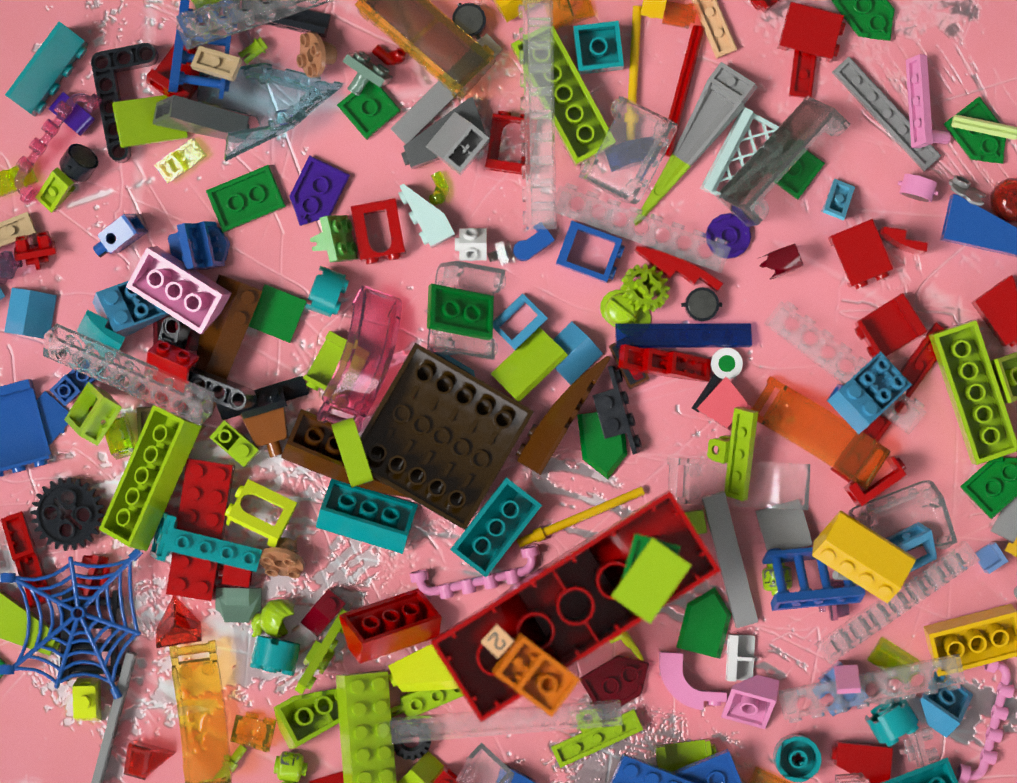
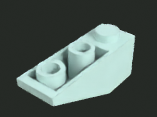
M405 184L400 185L401 192L398 194L404 205L409 204L412 211L408 214L413 224H419L422 232L419 235L424 245L429 243L432 248L455 236L449 221L442 211Z

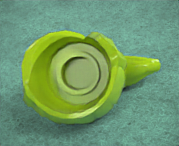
M285 599L269 601L261 613H257L252 617V637L261 635L263 630L266 634L275 638L288 634L282 619L295 614L293 610L295 604Z

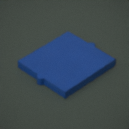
M44 391L37 399L48 443L51 445L60 433L65 432L64 429L68 426V423L64 419L69 411L48 392Z

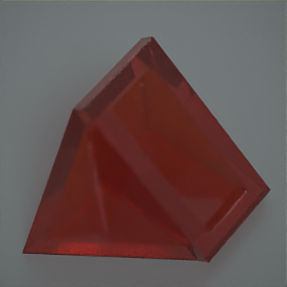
M174 595L156 628L157 648L202 641L201 622Z
M132 740L127 747L123 774L146 780L149 774L173 756L176 751Z

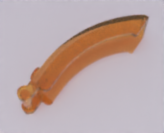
M769 376L766 381L767 385L751 409L758 411L757 422L867 490L891 451L863 432L858 434L842 418ZM774 389L780 390L764 416L759 415Z

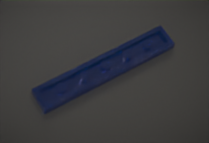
M751 323L615 324V348H620L621 345L625 344L639 348L751 347Z

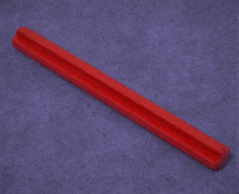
M699 25L692 27L659 152L662 156L670 157L672 155L705 30L704 27Z

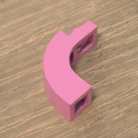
M659 651L660 675L667 690L675 699L688 707L703 710L704 701H707V705L721 706V702H727L726 691L699 690L686 682L683 675L682 652Z

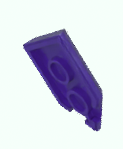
M309 155L289 195L299 225L302 226L320 220L319 218L330 216L350 175Z

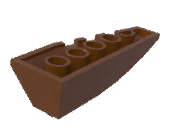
M219 274L216 283L232 294L220 315L203 334H200L197 350L199 360L196 362L195 368L227 379L262 291ZM202 380L203 388H205L204 380ZM196 395L189 409L211 417L216 402Z
M609 356L604 357L579 377L553 404L538 426L533 424L527 436L531 437L527 445L522 443L515 454L519 457L517 460L519 463L539 475L542 474L569 426L611 359Z
M301 409L281 458L326 477L350 484L331 426L334 422ZM374 477L373 481L357 486L376 492L409 498Z

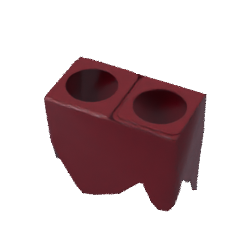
M794 243L762 256L768 257L759 266L775 270L774 275L769 278L771 280L792 272L804 264Z

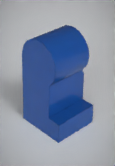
M543 222L534 226L537 233L526 241L522 240L514 245L513 254L517 260L527 261L555 242V239Z

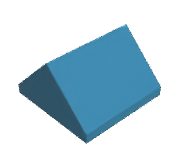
M12 288L4 332L50 340L57 295Z
M572 321L553 339L568 354L554 369L570 385L603 354L594 342Z

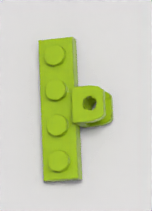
M735 407L731 436L724 435L719 438L710 439L707 456L715 462L727 463L725 495L745 501L748 500L758 411ZM715 446L718 447L717 454L714 452Z
M341 609L322 643L315 641L307 654L303 664L307 665L309 663L295 688V691L303 694L306 688L311 690L317 679L314 677L317 669L323 675L335 654L334 649L339 642L335 638L339 632L344 634L339 619L340 614L347 612L344 609Z
M589 705L576 712V720L581 733L551 746L560 768L643 731V728L634 708L602 722L596 708ZM584 715H592L591 720L585 721L583 719Z

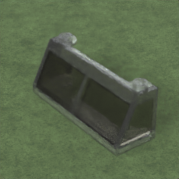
M806 96L715 197L747 227L759 225L769 212L768 203L763 197L822 133H827L830 136H839L851 124L835 108Z

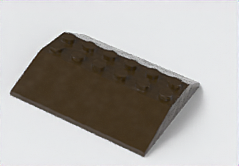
M415 342L362 433L360 440L372 477L465 530L534 411Z

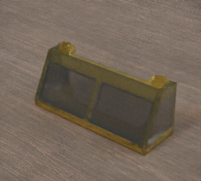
M358 0L355 3L360 16L367 22L370 20L373 26L380 29L434 76L459 102L463 100L496 62L493 56L495 52L486 44L482 47L429 0Z

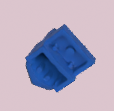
M216 222L182 223L177 225V233L168 236L171 255L182 261L186 270H208L225 266L230 241L222 230L217 227Z

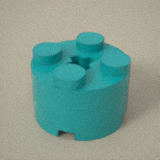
M320 265L318 270L322 271V274H318L315 277L308 296V300L312 302L311 305L306 304L305 309L331 318L332 314L337 315L341 301H338L340 293H345L349 280L345 279V274Z
M256 635L250 667L294 676L300 644Z
M904 695L898 696L900 700L895 702L893 698L882 702L870 711L872 713L870 718L867 715L865 716V720L878 742L881 744L886 743L888 747L896 744L899 741V737L904 734H912L919 728L917 725L919 720Z
M787 735L781 738L774 748V765L779 773L789 781L805 782L812 778L821 766V753L817 745L804 735ZM799 752L802 760L800 759L795 763L792 756H796V753Z

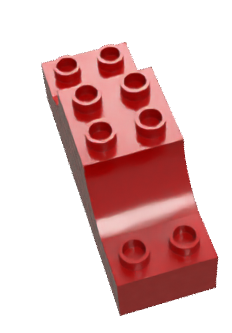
M670 490L660 494L601 532L585 539L517 582L471 615L431 639V645L480 723L523 697L492 672V669L505 652L497 658L481 643L496 625L504 630L513 640L521 633L564 667L568 668L644 620L611 597L622 581L635 533L681 546L678 556L691 565L662 608L721 571Z

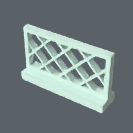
M745 107L738 114L700 189L750 214L791 133ZM753 119L761 123L763 133L752 136L749 126ZM776 131L784 135L779 145H771L768 133ZM746 132H747L749 137L744 138V136H745V134H746ZM765 135L768 148L757 151L753 138ZM750 140L753 153L742 156L739 146L742 141ZM769 150L772 161L770 164L761 167L758 153ZM736 151H737L738 157L733 158L734 155H735V153H736ZM754 155L758 168L746 171L743 158ZM739 159L743 172L731 176L729 165L732 161ZM768 167L766 173L764 174L762 169ZM759 170L761 181L758 185L751 186L747 173ZM725 172H726L728 177L723 178V176H724V174H725ZM744 175L747 188L736 191L732 178ZM729 179L732 193L724 195L718 192L717 188L720 182ZM757 187L756 191L753 194L752 189ZM748 190L751 200L746 207L739 203L737 193ZM733 195L735 200L731 199L728 196Z

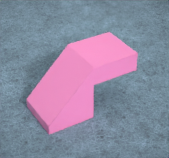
M858 665L834 666L836 694L861 693Z

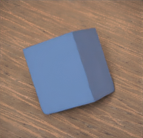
M990 542L973 553L982 570L987 574L992 573L1009 562L996 542Z

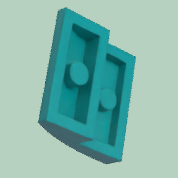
M87 310L77 328V332L91 348L113 361L125 337L105 328L108 319Z

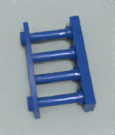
M180 0L168 92L177 93L178 85L185 83L220 88L218 99H223L224 92H229L230 80L187 75L185 72L180 71L181 64H186V62L192 63L195 54L187 53L188 51L183 50L184 43H189V41L225 46L224 53L229 54L232 29H237L238 16L234 15L235 7H230L229 16L195 12L189 8L190 0ZM192 20L227 25V36L220 37L193 33L186 29L187 22H192Z
M813 547L787 550L773 548L766 551L762 559L763 564H773L778 592L770 602L772 611L860 603L866 593L864 588L856 586L851 580H843V588L831 586L827 565L812 556ZM817 560L822 584L821 590L809 588L804 561ZM795 562L800 586L798 592L787 590L782 563Z

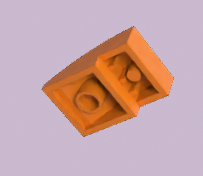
M521 633L492 669V672L550 717L554 716L581 680Z

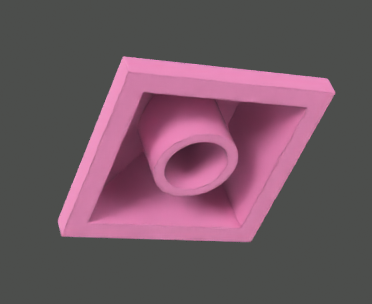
M756 675L733 685L721 718L765 729L777 701L779 680Z

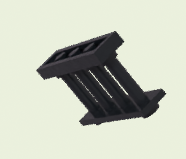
M73 590L62 595V599L74 596ZM113 590V595L110 597V605L112 606L115 623L119 624L118 590ZM100 597V606H107L106 597ZM80 599V605H83L87 600ZM96 599L90 606H96ZM75 600L65 602L75 607ZM62 607L65 622L71 617V611ZM85 619L88 627L94 620ZM80 620L77 628H83ZM74 621L66 626L70 631ZM98 622L93 628L103 629L106 625ZM110 627L109 629H111V634H112L117 628ZM62 630L61 639L68 642L69 634ZM119 632L112 638L111 643H108L103 652L110 650L119 638ZM86 642L72 644L70 652L78 650L94 651L91 643ZM96 642L98 649L101 648L104 642ZM61 643L60 652L64 654L66 646ZM119 644L111 654L110 665H106L111 676L118 656ZM73 656L68 657L66 665L73 662ZM121 663L118 664L114 682L118 681V677H120ZM73 665L63 672L62 678L74 673L104 674V671L95 665Z

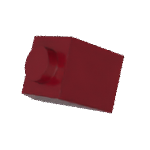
M329 588L300 623L318 637L346 605L347 601Z

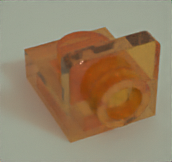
M666 1L662 25L689 29L690 23L694 24L697 10H693L694 3L682 4Z

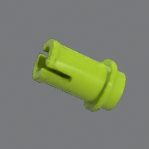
M261 37L258 39L254 38L253 43L238 53L241 58L250 53L243 60L247 65L262 52L266 53L265 50L268 46Z

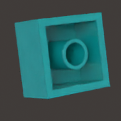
M619 21L573 26L577 71L580 75L623 70L624 61Z

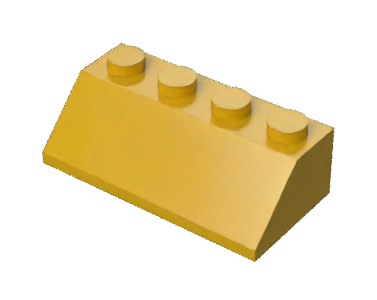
M841 510L814 540L812 551L813 557L886 603L902 588L916 561L914 556Z
M1012 604L923 626L927 646L938 677L1017 657V610Z

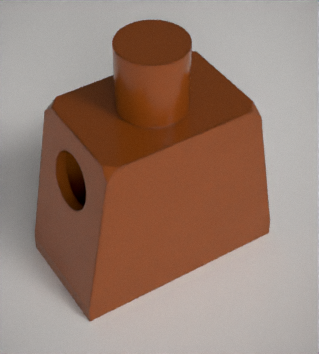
M285 407L243 419L256 447L266 445L270 458L282 455L283 452L279 441L289 438Z

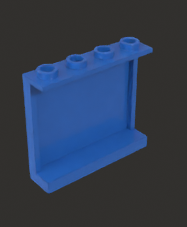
M32 379L0 386V477L4 476L3 472L12 470L13 473L26 470L25 466L34 464L35 467L48 464L47 460L52 459L53 456Z

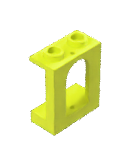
M248 479L244 486H239L235 494L237 498L235 504L230 503L225 512V516H228L226 525L229 526L231 521L268 538L267 545L276 547L295 511L297 502ZM246 495H255L282 508L283 511L275 526L246 513L240 505Z

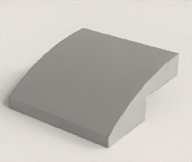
M800 499L755 511L766 551L773 548L787 550L813 545Z

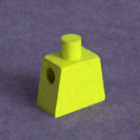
M95 677L77 678L72 688L73 718L77 721H102L101 679Z

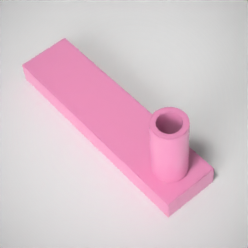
M919 54L906 59L911 148L919 149L933 143L948 144L951 138L949 131L932 129L927 55Z

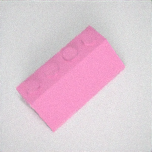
M158 246L146 248L126 286L200 334H203L220 315L232 294L198 271L186 270L182 261Z

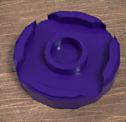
M731 213L721 214L714 218L708 225L705 235L706 243L711 252L725 259L736 258L743 254L751 240L750 227L746 221Z

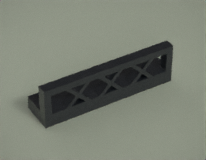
M241 0L240 7L236 9L238 19L301 33L316 32L323 38L327 36L331 18L329 14L266 0Z

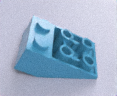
M129 281L96 292L92 302L97 314L108 319L105 328L124 337L170 315L127 288L126 286Z
M880 351L827 401L860 434L912 384Z

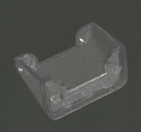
M619 96L611 106L612 116L615 119L595 158L586 159L581 164L579 178L622 202L637 204L645 194L676 133L678 125L644 106Z
M461 261L444 262L437 268L435 284L494 296L495 293L500 292L506 285L505 270ZM429 329L427 348L433 353L495 360L498 345L494 338L488 341Z
M930 480L920 481L878 497L863 506H855L848 512L849 516L885 539L920 522L932 530L936 548L947 549L951 545L958 543L944 496L934 482ZM920 544V545H918V546H916V547H914V548H912V549H910V550H908V551H911V550H913V549H916V548H918V547H921V546H923V544Z

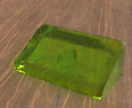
M884 637L878 640L867 658L869 662L904 684L907 683L919 664L917 658Z

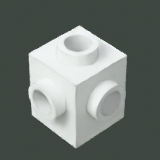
M459 228V238H455V251H459V261L487 260V228Z

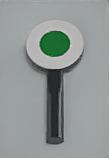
M721 348L713 354L711 369L714 375L691 407L698 413L700 412L697 408L717 387L721 379L725 377L732 379L741 372L743 360L736 350Z

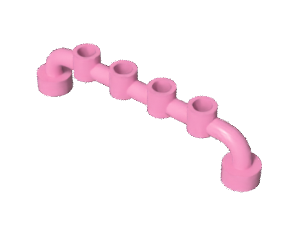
M531 545L521 548L522 558H527V564L524 567L512 568L498 573H489L487 577L467 578L434 587L426 584L425 580H428L429 576L427 569L409 573L411 583H416L418 589L423 594L428 596L440 595L441 599L454 597L453 592L462 590L463 594L476 592L475 587L484 585L485 589H493L498 587L499 581L506 580L508 585L515 584L520 581V577L530 574L534 570L536 556L540 555L539 546Z
M1002 661L984 665V670L995 673L998 669L1002 674V678L997 686V697L991 710L990 725L985 733L986 740L984 748L980 753L979 767L977 770L971 771V766L960 764L956 772L958 782L967 783L969 780L979 779L985 775L989 764L994 765L996 763L997 751H993L994 743H1000L1003 737V730L998 728L1000 720L1005 721L1009 713V708L1004 706L1005 699L1012 698L1014 693V685L1010 684L1011 673L1009 667Z

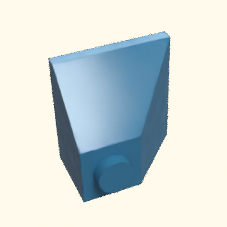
M936 670L933 671L920 701L927 725L947 738L961 724L973 694L946 675L938 677Z

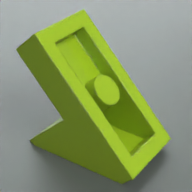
M57 167L51 172L35 198L52 213L75 190L74 182Z

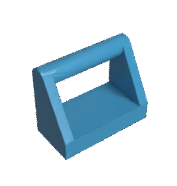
M522 293L493 321V328L516 350L548 318ZM526 303L536 313L537 317L511 340L500 327Z
M920 522L886 538L904 551L923 544L927 554L916 559L910 572L937 559L932 530Z

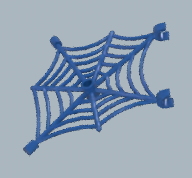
M134 549L128 555V559L108 564L80 563L73 561V557L70 556L68 558L69 563L61 569L35 578L16 576V573H0V583H17L23 596L27 615L26 637L19 657L14 664L0 665V675L15 674V671L20 670L33 671L50 679L55 684V689H58L61 683L73 677L90 676L109 683L111 687L110 692L114 700L122 697L123 695L114 681L117 667L124 651L136 636L141 635L133 602L132 561H136L143 552L139 549ZM76 565L85 568H106L121 565L116 572L101 576L75 573L74 567ZM127 566L129 602L135 629L127 626L123 606L122 572ZM70 568V576L51 586L36 588L25 582L45 580ZM76 577L83 579H104L110 577L102 586L84 585L77 583ZM117 577L123 625L115 623L110 605L109 585ZM69 580L72 581V586L63 592L50 595L43 591L61 586ZM22 586L30 590L36 601L39 614V629L35 646L25 655L30 636L31 616L26 593ZM78 587L96 589L97 591L92 596H81L78 593ZM73 590L74 596L62 600L56 598ZM104 590L111 621L103 619L100 610V594ZM36 593L45 597L50 609V628L47 637L41 642L43 614ZM80 599L87 600L83 606L80 605ZM95 599L98 616L87 613V608ZM75 600V607L65 602ZM51 601L57 604L60 613V626L54 631V609ZM62 607L71 611V617L65 622ZM77 609L82 611L81 617L77 616ZM85 618L94 620V621L89 625V627H88V625H87V623H86V621H85ZM80 620L84 631L79 630L76 632ZM74 621L70 631L66 626ZM98 622L105 624L106 626L93 638L91 633L93 626ZM110 627L117 628L107 638L101 648L98 649L96 642L100 636ZM64 630L69 634V639L66 642L55 636ZM119 631H125L112 645L104 660L101 653ZM131 633L133 635L127 640L117 656L111 676L106 666L109 658L119 642L127 634ZM84 634L87 635L88 639L80 638L74 640V636ZM51 639L58 641L66 646L65 652L62 654L54 648L45 646V644ZM86 642L91 643L94 651L78 650L70 652L72 644ZM42 648L60 656L62 662L59 667L55 663L33 654ZM77 654L95 655L99 661L97 663L89 660H79L66 665L68 657ZM28 658L36 659L57 669L58 675L54 679L42 670L19 666ZM84 663L102 668L106 678L99 674L88 672L74 673L64 678L62 676L63 672L73 665Z

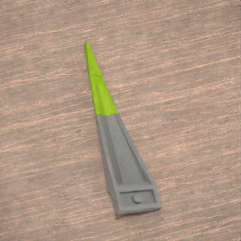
M722 62L708 78L672 155L635 218V225H638L745 108V103L758 87L754 82Z

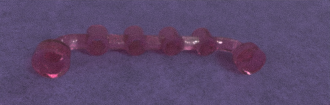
M76 93L66 103L61 100L54 109L57 113L53 121L51 119L46 120L41 128L45 132L41 139L35 137L28 148L32 152L28 158L23 155L16 163L19 171L15 176L14 185L21 195L20 200L26 205H29L35 199L38 190L31 185L26 188L24 186V178L34 168L35 162L45 152L49 142L59 132L60 126L70 116L78 102H84L83 108L91 114L99 107L102 99L95 93L91 96L85 93Z

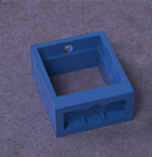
M571 220L555 265L607 283L608 279L613 280L617 267L613 266L616 257L621 259L625 246L621 245L623 239ZM578 230L615 244L604 275L567 261Z

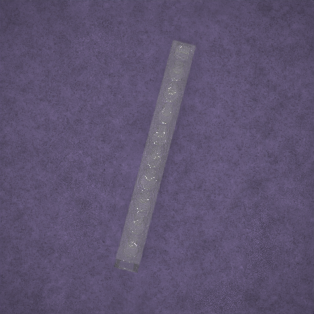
M522 0V4L519 5V18H523V27L519 28V40L523 41V51L519 53L520 64H523L524 74H520V87H524V97L520 98L521 110H524V120H521V133H525V143H521V154L525 156V165L522 166V179H526V188L522 189V201L526 202V211H523L522 221L523 225H526V230L557 229L553 0Z
M620 700L562 704L553 717H550L537 706L502 709L481 723L474 711L397 717L390 720L392 744L623 725Z

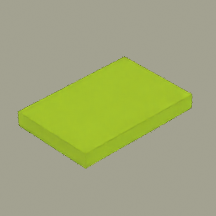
M161 95L112 103L121 148L188 138L186 131L153 125L156 103L168 98L167 96Z
M539 327L491 375L517 402H520L568 354Z
M651 538L611 597L651 624L691 565Z

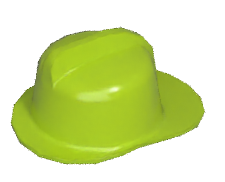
M624 290L608 292L603 297L600 305L602 317L626 336L637 337L645 333L651 323L649 310L644 313L641 307L636 311L635 304L628 305L629 298L622 297L626 292Z

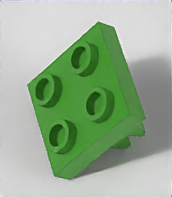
M333 215L319 218L322 232L310 238V242L317 243L316 246L312 247V251L327 250L329 262L357 260L358 248L353 240L351 232L352 223L348 219V215Z

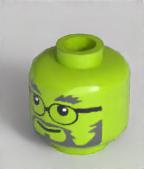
M782 563L786 587L789 590L792 587L791 568ZM767 564V567L762 570L763 589L771 591L772 596L778 592L773 564Z
M283 751L280 756H276L274 774H277V778L281 781L299 782L301 776H306L308 763L304 762V756L301 753Z

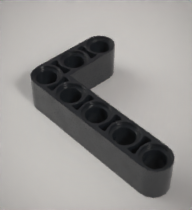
M149 43L100 51L91 58V67L109 156L117 163H125L130 159L131 148L125 147V154L120 158L115 157L114 151L120 146L118 135H111L110 128L116 124L114 112L107 113L106 106L110 102L121 101L116 73L149 67L158 61L159 54ZM147 49L152 50V57L148 60H143V51ZM123 54L130 55V61L127 64H120L119 62ZM101 58L108 59V65L103 69L98 68V61ZM106 80H111V89L103 91L102 83Z
M173 316L167 317L162 323L158 340L160 339L185 350L191 328ZM176 322H177V324H178V329H177V330H176V328H175V323H176ZM193 366L189 369L188 392L234 410L252 408L256 404L257 396L251 388ZM202 380L205 382V388L202 386ZM222 387L224 389V396L221 393ZM241 395L244 397V403L241 402Z

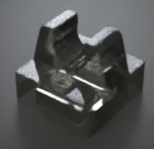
M509 241L495 243L496 251L487 253L490 262L500 261L501 265H509L516 262Z

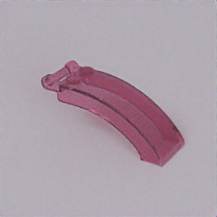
M363 285L352 303L353 314L346 345L339 364L322 395L323 404L317 414V421L332 424L346 420V418L331 414V409L354 415L353 419L358 433H360L362 423L376 400L388 373L397 343L402 310V300L400 298Z

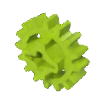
M637 264L633 269L630 268L621 280L623 284L620 289L626 291L622 297L629 298L627 304H635L636 311L641 307L644 313L649 309L655 312L669 298L667 292L670 290V287L665 286L668 279H662L661 275L663 272L656 273L655 266L648 269L647 264H644L641 268Z

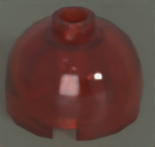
M1008 178L1000 181L994 186L990 194L992 213L1008 223H1017V178Z

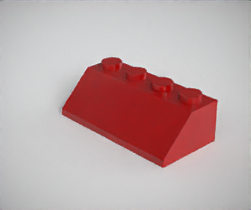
M417 588L339 615L348 649L361 664L433 639L440 633L442 616Z

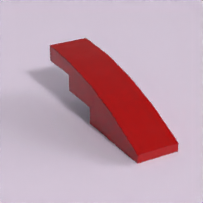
M637 246L634 250L647 262L655 266L656 269L662 271L669 279L676 272L692 285L700 279L716 292L724 284L705 270L676 256Z
M625 344L620 346L618 368L658 376L709 382L711 359L676 351L666 352L653 348L644 349Z
M20 511L1 518L11 557L16 564L19 576L33 578L45 576L38 551L23 512ZM47 579L25 581L36 588L49 586ZM24 587L29 606L31 608L37 607L30 590ZM43 590L44 592L52 595L50 590ZM36 593L40 605L47 603L45 597Z

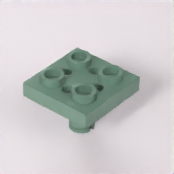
M356 51L349 53L342 61L358 72L347 87L350 92L357 96L360 95L369 80L378 87L388 85L393 78L388 74L390 72L389 69L381 64L375 65L370 61L371 57L362 51H359V53Z

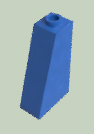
M953 194L950 196L940 240L1017 257V227L981 207L969 203L959 195Z

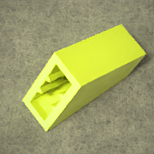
M431 644L388 665L391 671L388 677L393 687L398 686L401 692L458 688Z

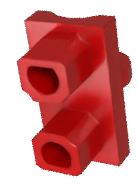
M48 231L38 233V244L29 245L28 236H17L14 248L15 261L25 260L26 266L35 264L36 270H41V263L49 262L48 255L56 254L55 241H52Z
M93 554V556L84 555L81 563L108 564L109 557ZM87 568L89 569L87 576L109 574L111 568ZM77 577L76 580L77 583L84 585L102 586L110 577L104 579H83ZM78 587L82 594L92 596L97 591L96 589Z

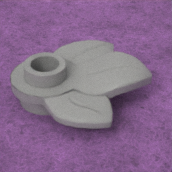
M958 175L950 179L949 185L953 192L961 197H965L973 205H984L981 198H985L987 195L974 187H970V181Z

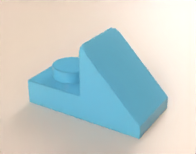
M834 178L821 212L844 221L855 186Z

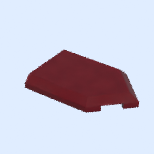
M617 655L580 677L582 685L602 718L642 694L649 663Z

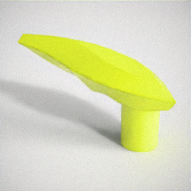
M627 631L610 641L612 644L622 640L624 645L638 659L644 661L641 652Z

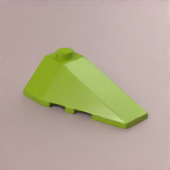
M337 688L296 695L273 707L279 731L289 749L300 746L339 723Z

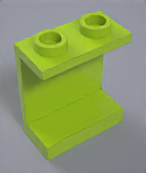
M329 330L323 346L303 379L307 380L306 385L316 391L319 388L327 391L326 396L336 402H338L339 398L344 401L370 353Z
M709 739L655 745L657 766L673 772L716 754L715 744H711Z

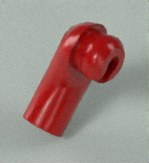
M378 44L372 51L378 59L388 66L401 64L406 57V52L402 48L387 52Z

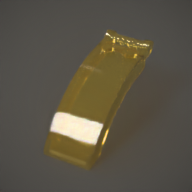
M209 640L208 643L177 647V645L169 646L172 664L171 671L180 724L185 783H232L228 724L216 641ZM206 652H209L210 658L179 662V656Z

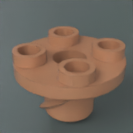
M316 32L301 34L300 54L296 58L299 68H303L304 73L309 78H318L322 75L325 65H332L336 62L337 49L334 44L322 41Z
M286 537L280 538L276 547L264 549L259 560L261 566L265 568V573L272 577L281 575L299 578L305 565L302 557L296 553L299 552L296 542Z

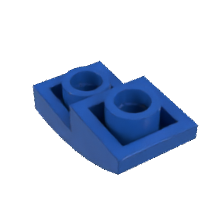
M84 358L74 369L65 374L50 391L64 406H67L81 394L88 381L93 383L101 374L87 358Z

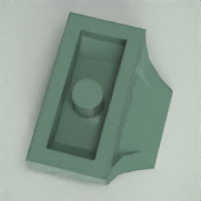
M216 587L215 610L220 612L224 622L249 623L252 617L261 611L262 588Z

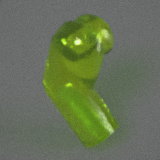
M438 171L431 175L436 185L433 194L429 196V201L432 205L442 204L449 192V187L442 172Z

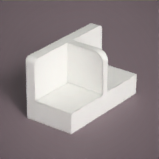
M728 634L726 681H744L753 677L755 636Z

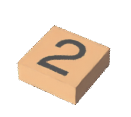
M498 625L481 641L497 658L514 642Z

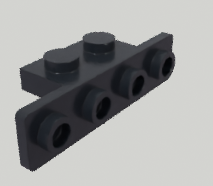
M615 365L610 366L608 370L614 389L592 395L604 438L607 439L627 433L632 454L634 455L640 453L639 448L642 447L639 435H635L633 426L636 425L632 412L629 413L626 404H629L627 392L622 391L620 383L623 382L621 371L616 369Z
M299 376L254 390L257 402L252 408L234 410L218 403L216 405L222 420L241 414L243 419L286 407V401L308 395L309 392L303 376ZM241 395V402H242V403H244V397H243V395Z

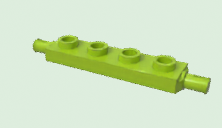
M459 688L409 692L400 696L401 704L391 708V717L393 718L401 713H405L410 719L460 698L463 694Z

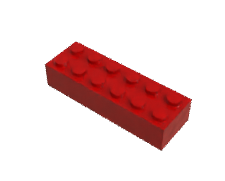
M187 459L176 529L224 540L227 521L225 512L229 506L235 465ZM173 552L166 594L213 601L220 563Z

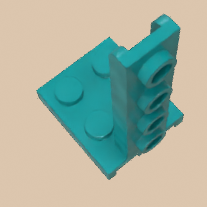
M168 512L163 513L149 554L154 559L165 562L166 556L168 557L171 551L257 572L262 549L176 529V517Z

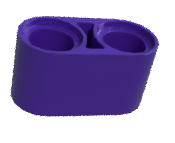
M64 92L48 108L79 136H82L96 120Z

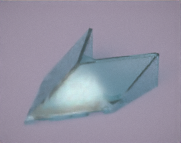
M258 63L240 67L235 81H230L229 92H224L223 99H218L220 88L198 85L197 101L254 116L260 125L257 128L227 132L224 154L226 162L296 127L338 91L343 83L334 81L331 84L321 81V77L309 78L302 72L287 68L285 71L272 68V64ZM203 72L199 73L201 77L221 79L220 77Z

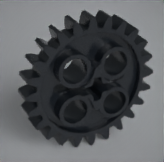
M68 477L66 483L63 478H59L58 485L54 481H50V489L43 486L44 494H36L40 501L32 502L37 507V510L30 511V513L36 515L37 518L33 519L31 523H38L39 526L34 531H42L39 539L47 537L46 545L49 546L55 542V549H59L62 544L64 551H68L70 545L73 550H77L78 543L82 547H86V539L90 542L94 541L92 533L100 534L96 527L102 523L99 521V518L105 516V514L99 513V510L103 509L105 505H98L97 502L102 497L93 496L97 489L94 488L89 491L90 483L86 482L81 486V479H77L73 484L72 477ZM68 491L74 495V501L71 504L65 503L63 498L64 494ZM55 498L59 500L65 510L73 511L70 515L82 526L81 530L78 529L71 518H64L66 513L54 502ZM50 507H54L57 510V517L53 520L47 516V510ZM83 508L87 509L90 514L86 521H82L79 518V511ZM66 523L71 525L73 530L70 536H65L62 533V527Z

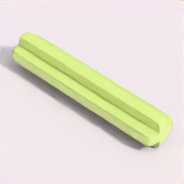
M957 114L953 116L952 127L1013 140L1017 139V127Z

